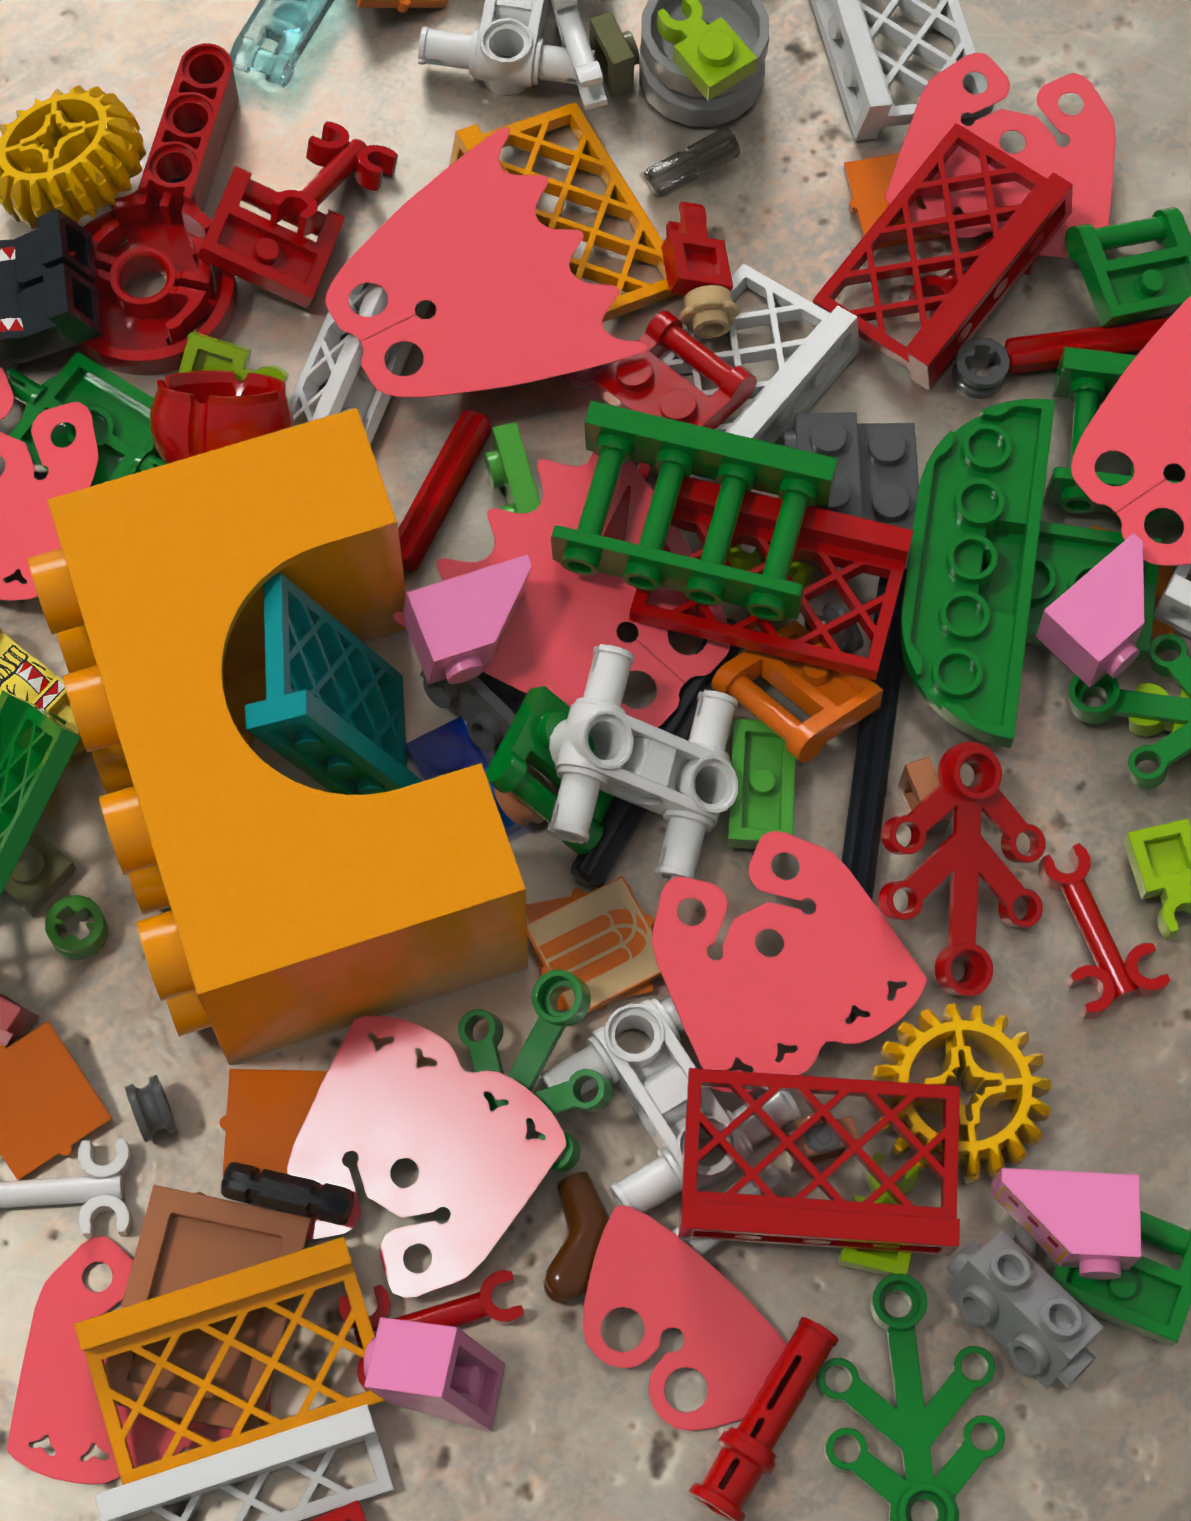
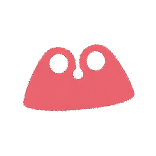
M618 1205L612 1211L603 1230L588 1281L583 1312V1332L586 1344L597 1358L608 1365L623 1369L636 1367L648 1360L660 1347V1337L664 1330L667 1328H677L684 1336L682 1348L676 1352L666 1353L656 1364L649 1378L648 1393L652 1406L660 1418L675 1429L688 1431L715 1428L743 1419L787 1344L756 1307L697 1251L649 1215L629 1206ZM620 1307L631 1308L637 1312L642 1318L645 1328L640 1344L627 1352L614 1351L608 1347L601 1334L602 1321L605 1316L613 1309ZM684 1367L693 1368L700 1372L705 1378L708 1387L707 1398L703 1405L697 1410L687 1413L672 1408L666 1400L664 1392L665 1382L669 1375L675 1370Z

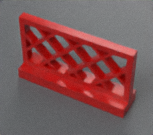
M955 123L814 297L813 303L829 313H832L837 306H840L857 316L859 338L909 369L910 379L930 391L956 359V354L961 345L972 339L1072 213L1073 184L1054 172L1048 179ZM959 146L979 158L981 172L947 178L945 162ZM988 164L997 170L989 171ZM937 172H939L940 179L931 181L933 177L937 174ZM1016 181L1031 190L1021 204L995 208L991 185ZM984 186L988 210L953 215L949 192ZM942 193L946 217L911 222L909 207L916 198ZM903 216L904 224L895 225ZM1007 221L999 230L998 222ZM990 223L993 239L985 249L959 253L956 229ZM942 231L949 232L952 254L917 260L914 236ZM907 237L910 261L875 267L873 252L881 242ZM867 260L868 268L860 269ZM971 265L963 275L962 267ZM955 268L957 284L949 294L923 298L920 280L921 273ZM913 275L916 299L881 305L878 288L879 280ZM871 282L874 306L848 310L835 301L845 286ZM935 310V312L927 320L926 311ZM919 313L921 329L907 347L885 333L883 318ZM877 320L878 328L867 321Z
M692 477L684 478L671 525L682 530L695 532L702 543L705 544L721 486L717 483ZM745 492L730 549L739 544L753 546L758 549L766 561L782 500L755 492ZM807 507L792 563L801 558L816 561L827 577L803 589L800 613L812 631L796 640L780 637L769 622L770 620H764L752 614L746 619L731 625L718 622L708 608V605L699 604L692 600L672 610L649 605L647 603L651 591L637 588L630 608L629 620L876 680L914 530L818 507ZM665 542L663 551L671 552ZM703 548L693 552L687 557L700 559ZM727 559L725 566L733 567ZM765 562L748 571L762 574ZM862 573L888 579L885 593L861 605L846 581ZM789 574L787 581L794 582ZM835 588L850 609V612L823 625L808 601ZM880 611L877 625H875L870 616ZM697 612L700 617L694 616L692 614ZM858 622L872 642L868 658L842 652L831 636ZM759 627L761 632L755 631L753 629ZM820 642L823 647L817 646L815 644Z
M689 1068L678 1237L950 1256L959 1247L960 1219H957L960 1086ZM702 1086L730 1088L747 1109L719 1132L700 1111ZM745 1089L767 1091L755 1101ZM780 1091L797 1092L815 1112L789 1137L762 1109ZM813 1094L835 1096L823 1105ZM847 1096L865 1097L883 1117L857 1141L852 1138L830 1113ZM881 1098L901 1099L902 1101L891 1110ZM915 1100L943 1102V1130L925 1146L897 1117ZM754 1115L780 1145L752 1169L726 1139ZM820 1120L848 1148L822 1173L815 1168L794 1144ZM888 1124L916 1153L890 1178L862 1149ZM701 1126L712 1140L698 1151L699 1129ZM941 1142L942 1165L930 1153ZM716 1147H719L744 1175L726 1193L696 1191L698 1163ZM785 1151L813 1180L795 1197L776 1196L758 1176ZM853 1155L881 1185L863 1202L845 1201L827 1181ZM922 1160L941 1181V1206H915L895 1183ZM751 1182L761 1195L738 1193ZM819 1187L830 1200L806 1197ZM887 1192L897 1204L874 1202Z

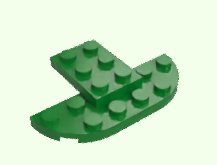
M1021 399L981 410L980 416L962 425L955 432L950 431L933 450L921 476L912 524V530L914 531L908 554L900 610L899 636L903 659L912 681L925 701L942 718L962 732L978 740L1006 748H1011L1014 741L1025 645L1028 643L1045 646L1036 637L1044 610L1125 541L1120 532L1041 521L1055 400ZM1150 537L1155 542L1161 543L1162 541L1160 538ZM1144 560V625L1135 646L1140 650L1135 660L1146 661L1150 652L1159 565H1153Z

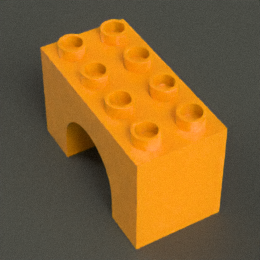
M357 408L47 499L61 548L27 558L48 627L52 635H57L69 674L63 675V681L82 742L87 753L92 752L101 783L106 793L99 796V801L123 875H129L143 916L171 907V911L137 921L136 924L157 993L161 1001L166 1000L179 1037L212 1027L228 1064L231 1065L350 1026L356 1018L381 1016L528 968L526 888L482 763L384 793L345 795L313 789L295 782L277 772L251 749L254 736L246 730L245 705L266 700L263 584L271 577L282 573L363 642L406 629L393 618L394 613L403 612L406 597L398 524Z

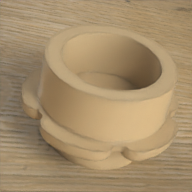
M717 285L702 286L691 290L685 295L684 309L680 313V320L686 325L688 330L694 332L700 338H717L726 334L730 326L736 322V316L739 315V307L732 301L731 292L727 288Z

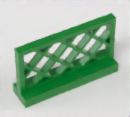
M4 690L0 694V897L81 737L65 726L67 721L62 717Z

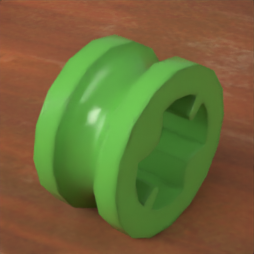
M73 895L58 900L49 909L45 919V931L55 950L63 957L72 960H83L96 955L103 948L108 937V924L99 906L94 901L81 895ZM73 915L80 921H84L89 917L93 918L94 922L86 923L90 933L82 940H79L73 934L66 936L64 939L60 937V933L68 932L64 922Z

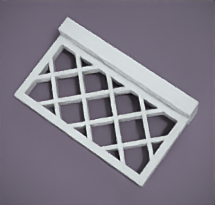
M810 0L855 141L877 139L882 127L911 123L917 104L894 106L889 87L896 80L921 96L928 81L904 67L912 54L917 55L943 71L957 62L958 59L960 60L966 55L976 53L958 0H939V4L935 9L920 0H888L890 3L882 14L868 7L860 0ZM897 7L924 22L916 36L889 20ZM931 28H934L953 41L955 51L951 57L923 40ZM878 33L883 34L906 49L897 62L876 49L873 40ZM971 72L963 78V84L968 87L971 94H981L988 87L984 75L981 73ZM994 104L973 114L964 113L961 119L984 117L991 113Z
M743 263L731 276L733 288L730 291L732 301L734 302L746 288H749L767 299L768 309L739 313L736 316V322L729 329L732 350L715 354L729 365L735 367L742 366L741 364L777 359L779 370L770 380L756 383L753 393L748 398L753 400L749 405L747 400L741 405L742 413L734 422L721 424L715 430L780 444L782 442V432L793 429L795 413H807L859 353L857 316L840 306H837L832 313H829ZM803 319L816 327L807 338L781 342L778 323ZM771 324L773 344L739 349L736 330ZM687 328L684 329L685 332L697 341H700L701 338L696 336L694 332ZM669 349L658 358L678 374L693 372L695 387L702 391L700 373ZM785 357H790L786 362H784ZM719 388L704 390L702 392L706 394L708 397H710ZM650 465V471L658 475L659 470L655 466ZM695 475L689 476L692 478L717 483L716 480H711Z

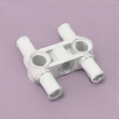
M485 0L479 30L475 29L473 35L422 27L418 47V64L468 69L469 76H474L476 80H483L486 87L493 93L502 96L516 95L523 92L527 87L539 85L540 80L577 85L567 49L565 47L545 45V40L543 39L550 0ZM592 50L595 59V50ZM503 56H511L512 58H501V57H503Z
M601 644L599 647L594 646L593 660L584 695L582 698L576 699L575 703L570 706L568 718L561 721L554 728L550 736L549 749L552 760L555 763L557 777L561 779V784L551 823L548 824L547 833L564 841L587 843L599 790L660 814L663 816V820L668 823L658 866L655 867L654 875L657 878L667 882L676 876L696 879L695 872L705 832H710L714 826H717L720 812L726 811L732 806L738 794L736 772L731 766L730 755L725 752L738 700L731 695L718 691H700L697 697L698 704L689 740H685L626 715V711L621 707L635 655L626 649L613 645ZM589 734L593 739L594 753L591 751L588 743ZM695 780L698 786V794L695 789Z
M671 996L661 1002L655 998L652 1000L646 999L639 1004H628L618 1008L610 1015L606 1024L590 1033L591 1037L586 1039L587 1047L551 1069L542 1071L539 1076L544 1089L569 1081L570 1077L581 1069H592L605 1075L612 1084L617 1083L659 1149L657 1150L659 1156L657 1159L617 1184L613 1183L609 1186L611 1195L617 1205L629 1206L642 1213L648 1212L675 1194L682 1192L689 1068L696 1067L680 1044V1036L686 1033ZM638 1029L650 1037L652 1044L646 1051L633 1054L622 1050L617 1045L616 1038L622 1031ZM590 1079L583 1084L581 1096L598 1086L595 1079ZM702 1086L700 1111L719 1132L747 1109L743 1105L733 1112H730L727 1108L723 1110L710 1088ZM780 1091L762 1107L780 1129L791 1122L801 1119L799 1108L789 1092ZM762 1093V1094L759 1095L758 1097L754 1098V1100L756 1101V1100H757L759 1097H761L764 1093ZM753 1115L726 1140L748 1162L750 1156L754 1154L752 1147L771 1134ZM700 1126L699 1139L712 1140ZM724 1152V1158L718 1164L712 1166L698 1164L696 1191L721 1184L729 1176L730 1172L737 1168Z

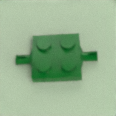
M78 351L59 374L42 385L19 373L15 368L7 371L9 376L7 379L14 398L26 405L21 421L9 436L26 443L35 470L45 477L48 475L49 469L41 463L31 433L32 424L36 417L44 410L72 402H80L87 406L93 419L99 460L91 486L165 465L161 459L156 457L157 450L150 429V407L154 398ZM67 422L57 425L51 433L52 443L60 448L69 446L76 438L75 427Z

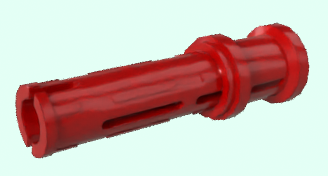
M806 1317L800 1318L798 1327L772 1371L766 1377L762 1388L738 1428L730 1427L727 1432L723 1431L718 1440L722 1448L702 1482H693L687 1492L691 1497L727 1521H744L746 1517L742 1510L762 1474H771L775 1468L776 1463L774 1461L777 1456L772 1451L798 1406L806 1396V1392L830 1351L837 1345L839 1341L837 1336Z

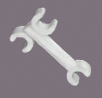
M551 0L556 31L560 35L562 47L567 49L584 109L589 110L608 105L602 82H604L598 61L594 59L576 6L578 5V0Z
M117 1138L115 1159L110 1164L101 1166L94 1162V1145L90 1140H83L78 1148V1160L82 1169L89 1176L1 1181L0 1208L85 1203L78 1215V1226L86 1239L94 1237L95 1219L99 1214L106 1211L116 1213L117 1232L121 1237H127L133 1228V1217L128 1207L122 1202L124 1199L123 1176L129 1171L132 1163V1151L125 1138Z

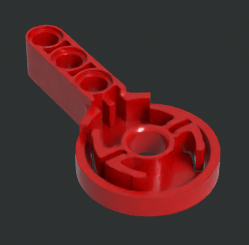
M202 43L189 48L181 57L138 190L130 195L116 198V205H111V211L98 216L83 227L92 234L97 282L92 284L98 288L103 336L78 344L76 347L92 361L116 372L147 376L179 370L189 333L193 332L204 320L206 322L195 332L221 340L235 314L238 295L235 275L212 265L217 284V293H215L210 264L196 258L212 222L203 211L239 99L232 59L224 48L216 44ZM208 81H216L210 84H203ZM193 129H200V131L195 133H186ZM185 178V180L178 183H169L173 179ZM125 241L127 242L119 249H117L111 256L109 255L120 244L124 243ZM76 252L69 253V255L78 260ZM195 260H198L199 268L197 267ZM155 273L167 279L162 290L151 297L137 298L123 290L132 278L140 274ZM81 304L74 305V308L83 313Z

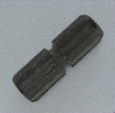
M719 129L688 146L687 152L685 150L679 151L647 168L644 172L645 182L655 198L666 197L697 180L698 174L700 176L702 174L706 175L738 158L741 154L739 143L730 129Z

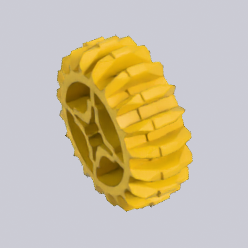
M77 85L67 94H63L59 89H56L52 96L46 100L40 101L35 98L34 105L26 111L16 110L17 118L12 123L0 126L2 137H0V203L6 213L12 215L16 222L24 221L31 229L38 228L37 217L57 208L76 223H78L80 218L87 215L96 218L97 210L104 205L115 206L114 197L119 192L131 190L130 178L142 172L140 160L146 155V151L143 147V137L139 131L141 128L133 113L128 111L124 102L119 101L115 93L105 94L99 86L85 91L80 85Z
M955 1003L947 1004L944 1010L943 1023L939 1021L935 1013L930 1009L921 1011L918 1017L920 1030L910 1023L903 1022L896 1032L901 1044L885 1042L880 1054L889 1064L876 1065L872 1072V1080L909 1083V1073L912 1065L928 1052L945 1047L946 1058L942 1063L943 1074L933 1078H925L923 1084L952 1086L956 1079V1074L957 1082H961L963 1092L974 1093L966 1106L967 1112L965 1111V1104H961L960 1099L958 1165L961 1167L962 1177L965 1183L973 1184L979 1178V1162H981L986 1172L992 1178H995L1000 1169L1005 1168L1003 1157L1016 1165L1022 1163L1026 1158L1027 1153L1021 1142L1036 1145L1040 1141L1043 1132L1034 1122L1046 1121L1051 1114V1107L1037 1098L1048 1094L1052 1084L1050 1079L1031 1076V1074L1042 1067L1045 1060L1043 1054L1033 1053L1027 1056H1023L1021 1053L1030 1040L1028 1032L1022 1031L1010 1039L1003 1034L1009 1023L1007 1015H1000L991 1027L983 1023L985 1012L981 1005H975L968 1019L962 1020L959 1008ZM971 1049L991 1059L1000 1068L1002 1073H992L981 1069L974 1062ZM881 1098L891 1110L902 1101L901 1099ZM915 1100L897 1117L925 1146L939 1133L931 1129L920 1118L914 1107H918L919 1113H934L943 1118V1102ZM1012 1100V1112L1007 1127L992 1137L978 1141L976 1129L981 1123L980 1110L996 1108L1000 1101ZM888 1124L880 1132L889 1133L895 1130ZM899 1136L891 1149L894 1154L900 1155L905 1153L910 1147ZM941 1142L930 1153L942 1165ZM922 1160L916 1164L919 1167V1172H922L927 1166Z

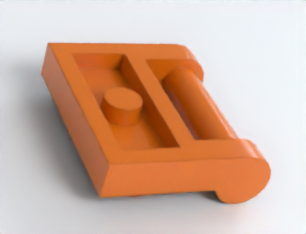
M793 620L776 632L780 637L796 640L810 631L796 620ZM820 642L815 644L817 646L823 647ZM749 649L723 664L715 673L711 683L714 691L736 698L743 707L786 741V750L801 763L811 761L819 754L826 742L880 708L883 689L868 678ZM759 676L763 677L807 713L810 718L802 723L752 681Z

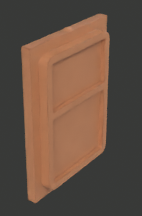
M153 1185L121 1308L303 1250L306 1247L312 1219L271 1210L266 1207H257L210 1197L202 1192L191 1193ZM293 1297L277 1302V1304L290 1310ZM267 1307L249 1311L235 1338L272 1357L285 1332L288 1318ZM237 1316L209 1325L228 1334ZM197 1328L182 1333L168 1360L205 1379L224 1342ZM171 1337L142 1347L161 1356ZM231 1346L212 1383L248 1402L267 1364ZM130 1350L108 1357L105 1366L111 1387L137 1401L156 1364ZM164 1368L145 1405L165 1416L172 1417L175 1421H182L200 1387ZM275 1369L255 1405L264 1411L266 1410ZM207 1391L192 1422L234 1430L244 1410ZM116 1401V1404L118 1406L127 1407L121 1404L120 1402ZM250 1414L241 1432L262 1426L263 1420Z

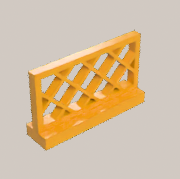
M576 102L486 133H482L477 124L455 132L449 166L498 129L504 127L509 128L510 133L503 147L510 145L531 153L525 169L500 160L502 169L509 174L541 175L532 172L538 155L570 166L565 183L548 177V185L543 191L544 193L559 197L553 214L536 209V216L539 222L546 227L552 229H574L583 232L584 237L582 241L587 243L581 260L571 257L570 261L571 272L577 279L582 280L583 277L603 285H614L619 288V295L607 310L602 320L603 322L677 295L669 293L661 249L663 240ZM569 125L579 141L577 150L574 151L545 141L547 132ZM577 169L600 176L607 186L604 196L573 186L572 182ZM567 200L597 210L598 214L593 228L560 217L565 201ZM608 214L629 221L635 231L633 240L629 241L600 231L604 215ZM594 245L627 256L621 274L588 263ZM633 259L656 266L664 279L649 284L627 275Z
M345 1237L74 1323L81 1351H84L122 1485L365 1404L370 1406L385 1401L370 1390L346 1397L322 1384L340 1347L364 1358L369 1342L375 1338ZM343 1281L352 1310L339 1335L302 1317L315 1290ZM304 1294L295 1313L277 1304V1302ZM267 1307L291 1320L272 1357L235 1338L249 1311ZM237 1316L228 1334L209 1325ZM354 1320L363 1348L345 1339ZM297 1324L334 1342L315 1380L279 1361ZM197 1328L224 1342L205 1379L168 1360L182 1333ZM171 1337L161 1356L142 1347ZM231 1346L267 1364L248 1402L212 1383ZM131 1350L156 1364L137 1401L111 1387L104 1363L105 1358ZM164 1368L200 1387L181 1424L145 1405ZM274 1369L311 1387L298 1414L280 1419L255 1406ZM207 1391L244 1410L229 1437L212 1441L188 1428ZM317 1392L335 1400L334 1402L308 1410ZM116 1401L132 1409L124 1426L121 1422ZM139 1414L176 1432L162 1459L134 1467L126 1438ZM250 1414L268 1422V1424L241 1432ZM183 1436L201 1445L174 1454Z

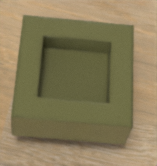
M611 11L590 18L589 44L591 50H595V61L599 63L604 83L611 97L613 98L632 91L634 65L640 62L639 51L634 37L629 30L621 31Z
M33 831L3 894L34 917L75 872L76 867L73 861Z

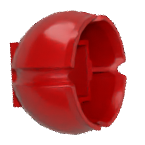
M228 370L189 371L165 376V382L164 380H157V391L150 407L151 434L155 448L165 464L292 427L293 413L286 396L285 382L278 378L258 373H248L244 381L241 382L236 379L234 371Z

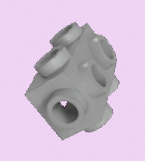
M1017 1224L1013 1238L1001 1230L983 1247L975 1240H972L954 1257L946 1268L955 1278L947 1292L958 1302L963 1317L971 1325L977 1328H985L1009 1352L1013 1366L1021 1374L1027 1377H1035L1046 1389L1057 1379L1068 1388L1096 1359L1087 1348L1104 1327L1049 1275L1048 1270L1041 1263L1034 1260L1039 1244L1019 1224Z

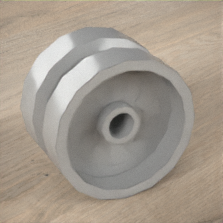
M648 0L641 19L639 84L648 102L666 118L687 126L715 127L739 118L754 105L764 83L765 58L769 43V15L761 0H699L703 8L702 19L707 25L722 17L757 57L756 72L709 101L673 61V48L676 44L662 38L657 29V14L663 8L675 20L682 21L687 19L681 11L682 0Z

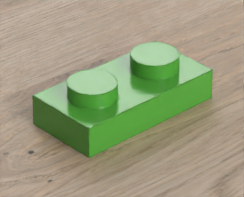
M517 422L492 427L493 451L484 453L492 488L503 487L508 505L501 506L500 509L514 513H529L536 510L541 503Z
M733 719L730 761L738 779V794L733 805L728 808L727 847L756 849L762 835L771 831L786 832L793 835L796 758L786 750V741L760 720Z

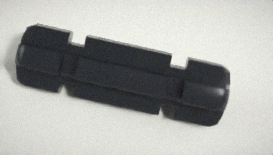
M232 1162L227 1165L221 1184V1194L225 1198L248 1204L255 1200V1205L311 1218L314 1213L316 1214V1219L339 1225L348 1222L354 1203V1192L346 1187L325 1183L323 1187H320V1182L268 1169H264L260 1173L259 1168L238 1162Z

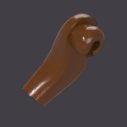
M587 1172L572 1174L561 1180L557 1185L565 1216L566 1236L546 1270L543 1289L550 1300L560 1304L570 1303L586 1294L594 1257L603 1230L609 1220L608 1213Z

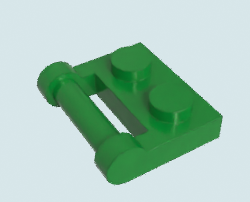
M1171 207L1157 210L1150 218L1094 228L1091 224L1086 223L1071 226L1066 231L1065 248L1067 254L1072 261L1078 262L1102 327L1174 313L1191 296V235L1185 219L1178 208ZM1156 241L1159 245H1164L1165 248L1107 260L1104 252L1105 250Z
M546 686L529 689L487 769L486 777L488 782L501 793L511 792L550 824L557 796L527 772L525 760L560 788L561 779L557 777V770L555 769V763L552 760L549 749L550 736L554 728L561 721L568 718L570 707ZM589 734L588 743L591 751L594 753L593 739ZM599 790L587 843H572L562 840L577 855L587 854L601 839L603 834L601 822L614 798L613 795Z
M1140 1211L1141 1240L1179 1255V1263L1176 1270L1141 1256L1129 1270H1121L1120 1278L1096 1280L1080 1277L1079 1268L1060 1267L1056 1262L1054 1263L1050 1276L1089 1313L1171 1347L1178 1343L1191 1305V1228L1187 1230Z

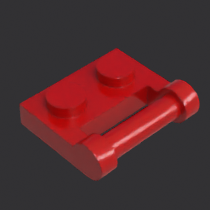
M235 165L196 258L304 308H308L313 300L345 216L330 209L327 210L326 214L317 210L315 228L311 233L316 236L315 240L302 237L294 231L239 206L240 202L243 201L271 215L273 198L278 192L250 179L251 172ZM289 215L281 219L298 227L299 217Z
M666 310L659 312L653 317L645 333L637 340V342L645 343L648 346L647 351L633 357L612 362L593 379L596 394L610 405L711 429H716L751 396L757 383L756 377L744 367L736 366L733 368L685 332L682 321ZM669 349L718 386L719 389L708 397L658 358Z

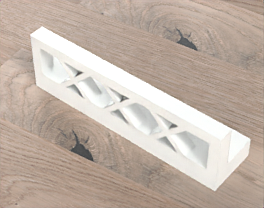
M370 283L362 292L364 284L354 288L349 296V304L356 314L363 317H372L381 313L387 306L388 296L381 286ZM421 301L416 305L415 313L419 318H425L431 301ZM328 311L289 401L293 413L292 427L357 408L371 445L391 396L378 391L373 386L361 366L363 355L361 343L351 333H348L340 341L341 336L345 332L338 328ZM399 342L387 350L384 361L391 373L400 376L413 343ZM328 379L326 386L317 393L320 385Z
M368 1404L95 1494L94 1496L101 1521H126L150 1512H155L170 1521H190L203 1495L219 1489L244 1501L235 1521H245L253 1506L271 1515L256 1521H305L336 1510L356 1500L361 1502L394 1491V1486L371 1409ZM365 1441L376 1477L375 1481L346 1489L323 1477L337 1450ZM324 1455L316 1472L299 1464L300 1462ZM289 1467L312 1479L299 1505L295 1508L280 1512L257 1500L268 1476L273 1471ZM257 1477L249 1494L231 1486ZM319 1484L336 1492V1494L311 1502ZM190 1499L181 1517L165 1509V1507Z

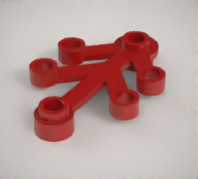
M964 742L952 746L942 756L938 766L939 785L908 815L895 816L887 820L881 831V839L885 848L893 854H914L924 846L926 832L954 808L953 834L904 881H891L885 884L880 890L878 905L881 912L890 919H912L921 911L923 900L951 874L948 947L943 949L936 959L935 977L940 987L952 995L974 996L983 992L989 986L993 977V963L990 955L982 947L976 945L979 877L999 900L998 914L1006 925L1010 927H1031L1040 920L1043 912V904L1039 895L1033 890L1025 889L981 836L982 812L1003 834L1001 837V850L1004 856L1011 862L1031 863L1037 861L1044 853L1046 841L1042 831L1032 824H1027L1000 791L1002 768L995 754L983 744ZM964 763L968 764L974 772V779L970 786L964 785L960 777V769ZM902 823L906 824L911 831V840L906 847L899 844L896 837L897 828ZM1021 832L1025 833L1030 841V848L1025 855L1018 851L1016 845L1017 837ZM900 888L908 896V905L903 912H899L893 903L894 894ZM1018 897H1022L1027 904L1026 915L1021 920L1016 917L1013 909L1014 902ZM956 958H960L965 965L964 976L959 981H956L951 973L952 962Z

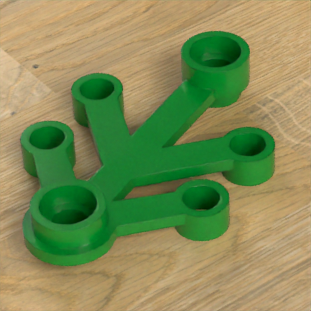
M1162 634L1153 639L1149 652V664L1156 674L1172 677L1189 698L1120 689L1117 679L1112 678L1108 673L1090 688L1077 675L1072 678L1069 684L1071 711L1083 722L1099 724L1110 720L1115 715L1183 725L1155 744L1140 746L1130 754L1128 759L1129 777L1136 786L1144 789H1152L1161 785L1167 777V768L1191 753V658L1187 654L1185 641L1175 634ZM1171 649L1176 651L1179 657L1173 661H1164L1157 654L1162 650ZM1091 696H1100L1106 700V703L1099 707H1089L1084 704V701ZM1151 760L1156 762L1159 768L1153 773L1145 774L1140 772L1136 766L1142 761Z
M565 970L549 971L542 975L535 983L531 999L532 1005L539 1017L507 1075L530 1091H532L565 1027L579 1023L586 1016L590 1008L591 995L588 986L582 979ZM567 990H572L575 995V1002L572 1008L566 1012H560L558 1009L560 995ZM483 1009L470 1010L461 1018L458 1026L459 1037L469 1047L474 1072L488 1070L504 1074L497 1047L503 1037V1024L496 1015ZM486 1019L489 1024L488 1034L483 1040L476 1042L473 1037V1028L478 1021ZM581 1069L575 1072L569 1081L534 1092L533 1094L547 1106L554 1116L576 1108L587 1112H598L609 1104L612 1097V1086L605 1075L592 1069ZM595 1079L598 1084V1093L593 1100L584 1102L581 1098V1088L586 1081ZM490 1092L484 1093L491 1112L500 1106L509 1104L508 1100H496ZM530 1118L526 1121L527 1125L534 1123ZM563 1131L567 1143L565 1156L560 1161L555 1162L550 1170L556 1172H565L572 1169L580 1158L581 1150L578 1140L572 1134ZM542 1133L538 1139L545 1140L546 1136Z
M892 1274L882 1279L874 1289L870 1299V1310L874 1320L887 1331L896 1408L859 1378L856 1367L846 1359L833 1358L826 1361L816 1377V1386L823 1398L834 1403L844 1402L901 1450L905 1479L869 1453L863 1435L852 1428H840L834 1431L825 1443L824 1456L827 1463L834 1470L843 1473L852 1472L890 1504L889 1521H912L911 1508L916 1502L928 1503L934 1509L935 1521H959V1509L955 1497L983 1460L992 1458L1002 1449L1005 1441L1004 1430L1001 1424L990 1416L980 1415L972 1418L962 1428L960 1434L961 1447L935 1477L930 1446L972 1392L983 1388L991 1381L995 1373V1362L992 1355L982 1347L969 1346L962 1349L952 1361L951 1375L925 1407L915 1325L920 1322L926 1312L927 1295L920 1282L906 1274ZM892 1294L903 1296L909 1305L908 1314L904 1317L890 1315L885 1308V1298ZM974 1356L980 1359L985 1367L984 1377L980 1380L968 1379L961 1370L963 1358ZM833 1368L844 1370L850 1379L849 1389L841 1393L830 1390L825 1381L826 1372ZM983 1425L992 1431L994 1445L991 1449L983 1451L973 1445L970 1436L974 1426ZM845 1437L856 1443L858 1456L855 1461L845 1463L837 1459L833 1451V1445L837 1439Z

